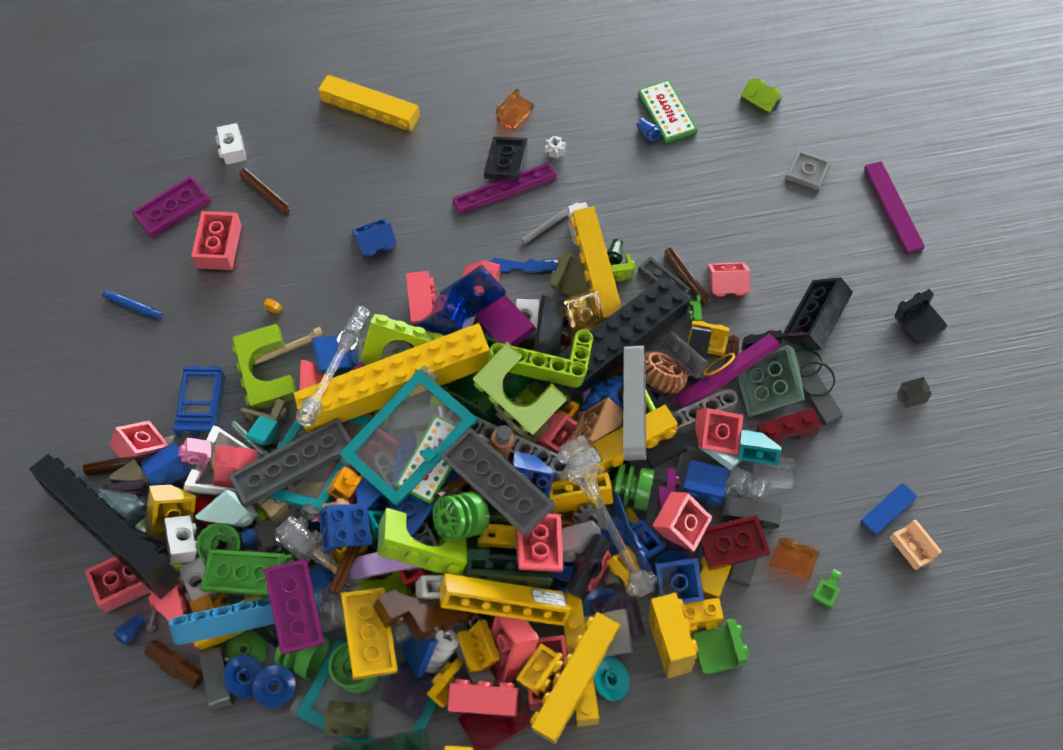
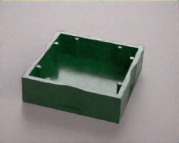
M484 334L489 350L493 344L500 343L496 339ZM478 372L440 386L474 416L491 424H495L499 419L496 416L495 404L489 400L490 395L485 390L481 392L474 386L475 381L473 377ZM508 372L503 379V390L506 396L514 402L529 385L530 377Z

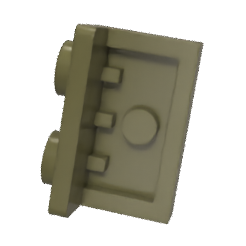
M329 701L325 715V734L368 738L373 703Z

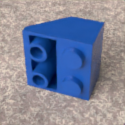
M515 451L511 465L548 497L555 472L535 455Z

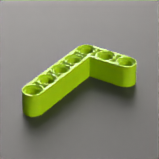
M579 330L575 335L569 359L512 346L522 355V358L509 372L569 387H580L587 372L593 336L587 330ZM496 343L491 346L488 361L504 344Z

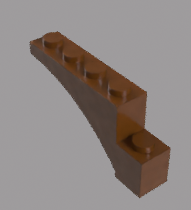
M397 589L379 596L373 606L385 628L390 626L397 627L405 622L417 642L423 639L426 641L436 636L437 632L442 630L447 632L455 626L454 624L459 622L461 624L466 623L473 615H482L481 613L441 608L440 601L423 600L399 593Z

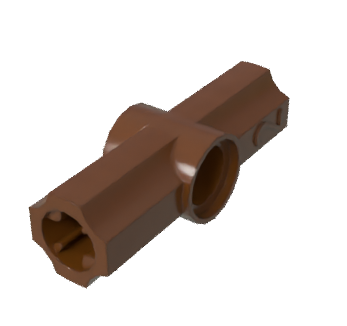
M156 639L149 642L143 654L160 665V668L173 678L177 677L193 689L200 686L203 682V672L189 663V660L176 650L172 651Z

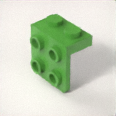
M735 618L727 620L724 627L694 633L693 640L695 639L699 652L697 655L703 674L708 675L745 666L747 658H749V651L747 645L742 643V627L740 624L737 625Z

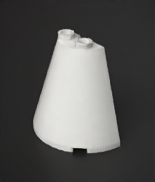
M214 425L206 440L211 441V451H216V446L250 449ZM257 453V460H258V459H260V458H262V457ZM197 465L195 470H191L184 484V491L191 494L220 495L225 490L237 493L235 488L213 486L214 472L210 473L208 465L205 469H202L201 465Z

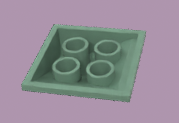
M790 345L778 348L737 376L749 418L805 400L800 367L795 350Z

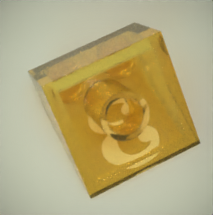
M583 291L569 296L564 301L573 338H575L579 330L591 331L604 321L598 291Z

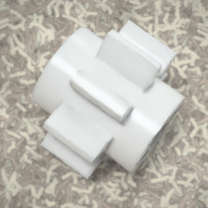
M552 136L549 140H546L544 150L549 152V157L558 158L561 154H565L566 142H562L561 137Z

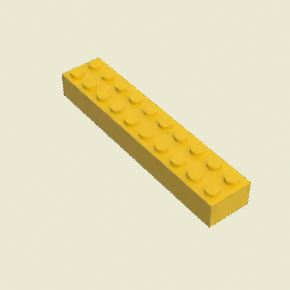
M480 324L472 325L294 392L300 421L306 432L310 433L336 418H339L340 422L343 423L383 408L419 369L439 386L480 371L488 362L490 351ZM419 384L405 399L428 390L422 384Z

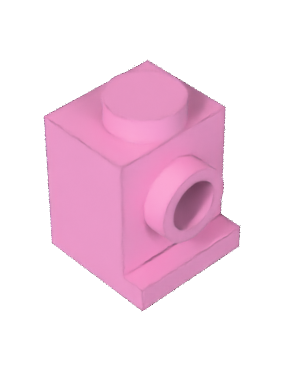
M187 438L184 444L179 447L178 456L181 457V462L201 465V468L205 469L211 458V441Z

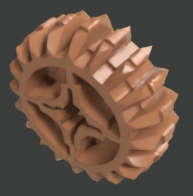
M647 351L645 353L646 384H649L651 388L657 389V391L660 390L663 393L668 392L669 394L678 393L684 388L688 374L677 361L667 354H662L660 351L658 353L656 351Z

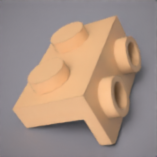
M917 520L911 521L905 528L894 532L889 537L915 570L931 563L941 553L940 548Z

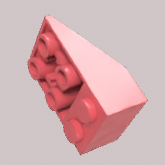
M554 413L546 421L550 425L549 429L535 444L564 456V452L578 422L567 415Z

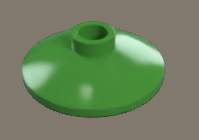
M245 631L232 637L225 648L226 663L238 655H249L257 659L262 665L267 655V646L264 639L251 631ZM243 647L248 648L245 653H241Z

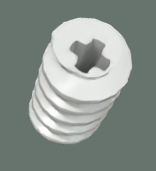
M452 629L447 632L442 630L434 636L437 640V645L426 669L427 672H440L457 648L459 641Z

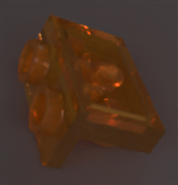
M516 88L508 94L502 104L500 103L497 106V121L514 130L534 108V104L521 97L520 90Z
M779 538L770 566L810 580L819 551L810 545L797 544L790 538Z

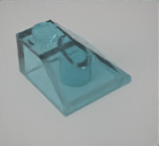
M101 488L95 490L99 497L103 498L110 505L111 510L113 508L116 509L122 516V520L127 519L131 523L134 530L135 526L146 517L148 501L142 496L138 498L133 493Z

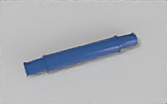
M107 290L103 291L105 294H102V297L111 300V302L148 317L152 316L158 320L162 319L160 316H163V313L154 310L153 307L151 308Z

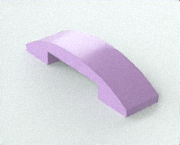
M376 552L357 557L350 571L351 582L369 579L372 576L401 570H413L420 567L379 556Z

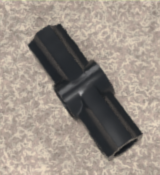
M594 534L584 554L578 555L575 559V571L564 589L566 592L576 598L581 599L591 580L597 578L601 573V562L611 545L608 539L599 534Z

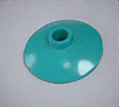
M613 657L604 658L593 676L595 687L598 693L606 700H620L627 694L629 689L628 671L618 659Z

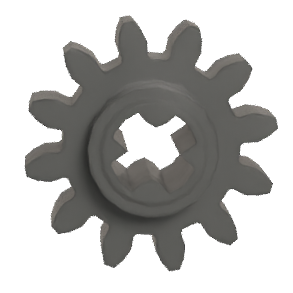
M588 502V508L585 509L580 505L582 512H574L578 520L572 521L573 524L584 523L585 520L589 519V516H593L594 519H597L594 523L600 529L608 530L604 522H608L610 519L603 517L607 511L605 509L599 511V504L592 508L591 503Z

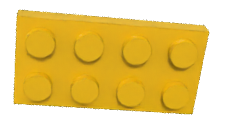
M384 587L341 593L353 680L395 674L398 671L391 626L385 628L373 608L377 598L385 594Z

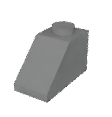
M592 520L561 529L563 561H575L578 555L584 554L594 534L601 533V529Z

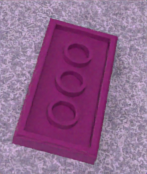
M191 175L131 213L147 234L153 238L209 203L211 198Z
M503 292L473 314L487 332L501 344L508 342L511 346L516 347L536 331V327Z
M307 559L265 568L264 574L281 655L325 644Z

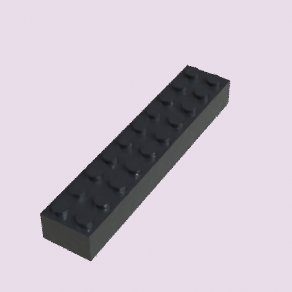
M663 276L589 331L593 336L587 372L580 387L574 388L530 377L528 389L538 398L552 383L567 398L555 412V414L624 362V347L646 345L686 314L691 298ZM572 345L556 357L569 359Z
M48 453L30 467V472L44 491L160 600L180 583L176 576L178 572L170 564V559L163 552L159 554L157 547L151 541L147 543L145 541L146 538L139 530L135 532L133 530L134 527L127 519L121 520L122 516L114 508L112 510L109 509L110 505L103 498L98 499V494L91 487L87 489V484L80 477L76 479L75 473L69 467L65 469L64 463L58 457L54 459Z

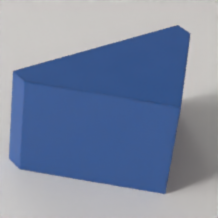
M642 519L630 526L636 532L638 542L648 559L665 548L663 542Z

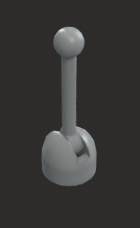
M608 565L609 573L605 576L606 588H618L622 585L619 575H614L609 568L610 565Z

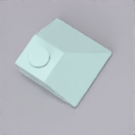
M225 490L195 517L197 520L214 524L224 523L230 526L246 527L253 522L258 513L253 505L245 508L238 493Z

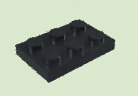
M493 136L484 170V179L519 181L528 139Z

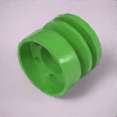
M621 464L615 475L613 491L624 498L623 507H627L629 500L633 499L634 509L647 511L655 470L641 468L639 475L635 476L634 466L630 467L629 474H625L626 464Z
M471 491L458 495L454 494L441 497L436 501L433 509V521L438 534L444 540L453 541L483 534L489 524V510L484 498L477 492Z
M224 523L211 524L203 529L198 536L196 545L198 555L205 563L207 562L209 550H222L223 542L228 544L226 550L244 551L247 548H244L241 531Z
M324 637L325 644L284 655H281L278 645L274 661L276 664L284 666L287 670L294 667L295 674L309 680L318 672L330 647V640Z
M348 643L340 645L330 657L329 672L331 678L345 691L352 694H363L377 684L380 676L353 680Z

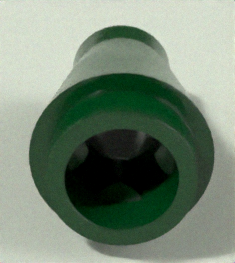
M614 239L607 251L610 265H617L623 261V241L620 239Z

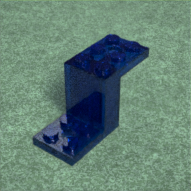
M481 264L441 291L430 315L413 326L421 327L432 333H440L443 336L470 327L476 314L505 296L506 291L485 266ZM475 286H481L484 292L476 291ZM405 341L410 346V348L415 347L411 343Z

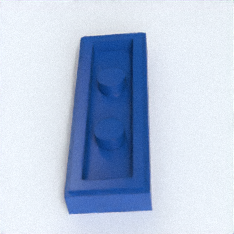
M902 482L870 511L860 523L876 537L918 496Z

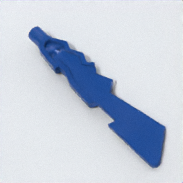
M494 257L489 261L500 264V272L511 273V270H524L525 273L553 272L558 267V261L554 259L536 261L530 258L524 263Z
M612 490V505L618 519L622 521L626 530L625 536L650 590H655L658 588V585L648 563L647 556L638 542L636 532L630 527L620 496Z

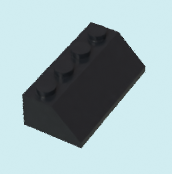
M842 277L812 280L783 332L784 340L803 349H823L853 293Z
M546 295L541 296L533 351L557 356L564 351V346L561 345L562 338H566L567 327H564V321L568 320L566 302Z

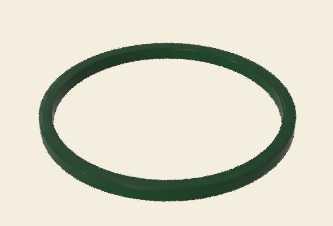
M798 349V350H795V353L801 352V351L811 352V353L815 354V355L820 359V362H822L821 356H820L817 352H815V351H813V350H810V349ZM822 365L815 372L801 375V377H810L817 374L821 370Z
M813 361L805 364L800 369L801 373L803 368L810 364H820L825 366L831 372L833 377V384L830 390L823 394H813L803 387V391L811 396L816 397L824 396L831 392L835 385V375L828 365L822 362Z

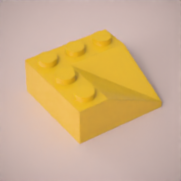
M676 593L651 599L648 621L667 679L692 672L695 659H697L696 653L699 652L695 639L692 640L689 633L692 632L690 622L683 615L685 611L683 601L678 599Z

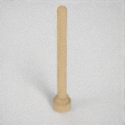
M321 328L313 329L310 335L288 343L284 348L261 355L257 358L254 365L311 343L313 338L324 337Z

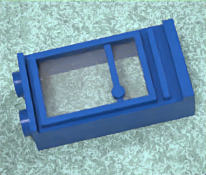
M217 366L183 367L175 424L173 425V431L177 437L182 438L183 431H189L193 437H199L200 431H208L210 433L213 425L218 427L225 375L221 368Z

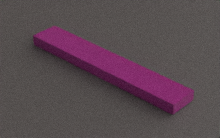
M883 162L865 165L864 170L906 254L924 250L925 245Z
M548 162L521 172L519 181L499 180L452 198L453 203L460 215L557 179V174L551 163Z
M768 334L735 356L734 360L725 368L713 375L705 376L675 396V402L683 409L701 401L780 348L779 341L771 334Z

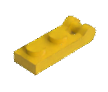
M488 524L487 530L478 538V547L516 549L515 527L511 525ZM490 533L495 534L494 538L488 537Z

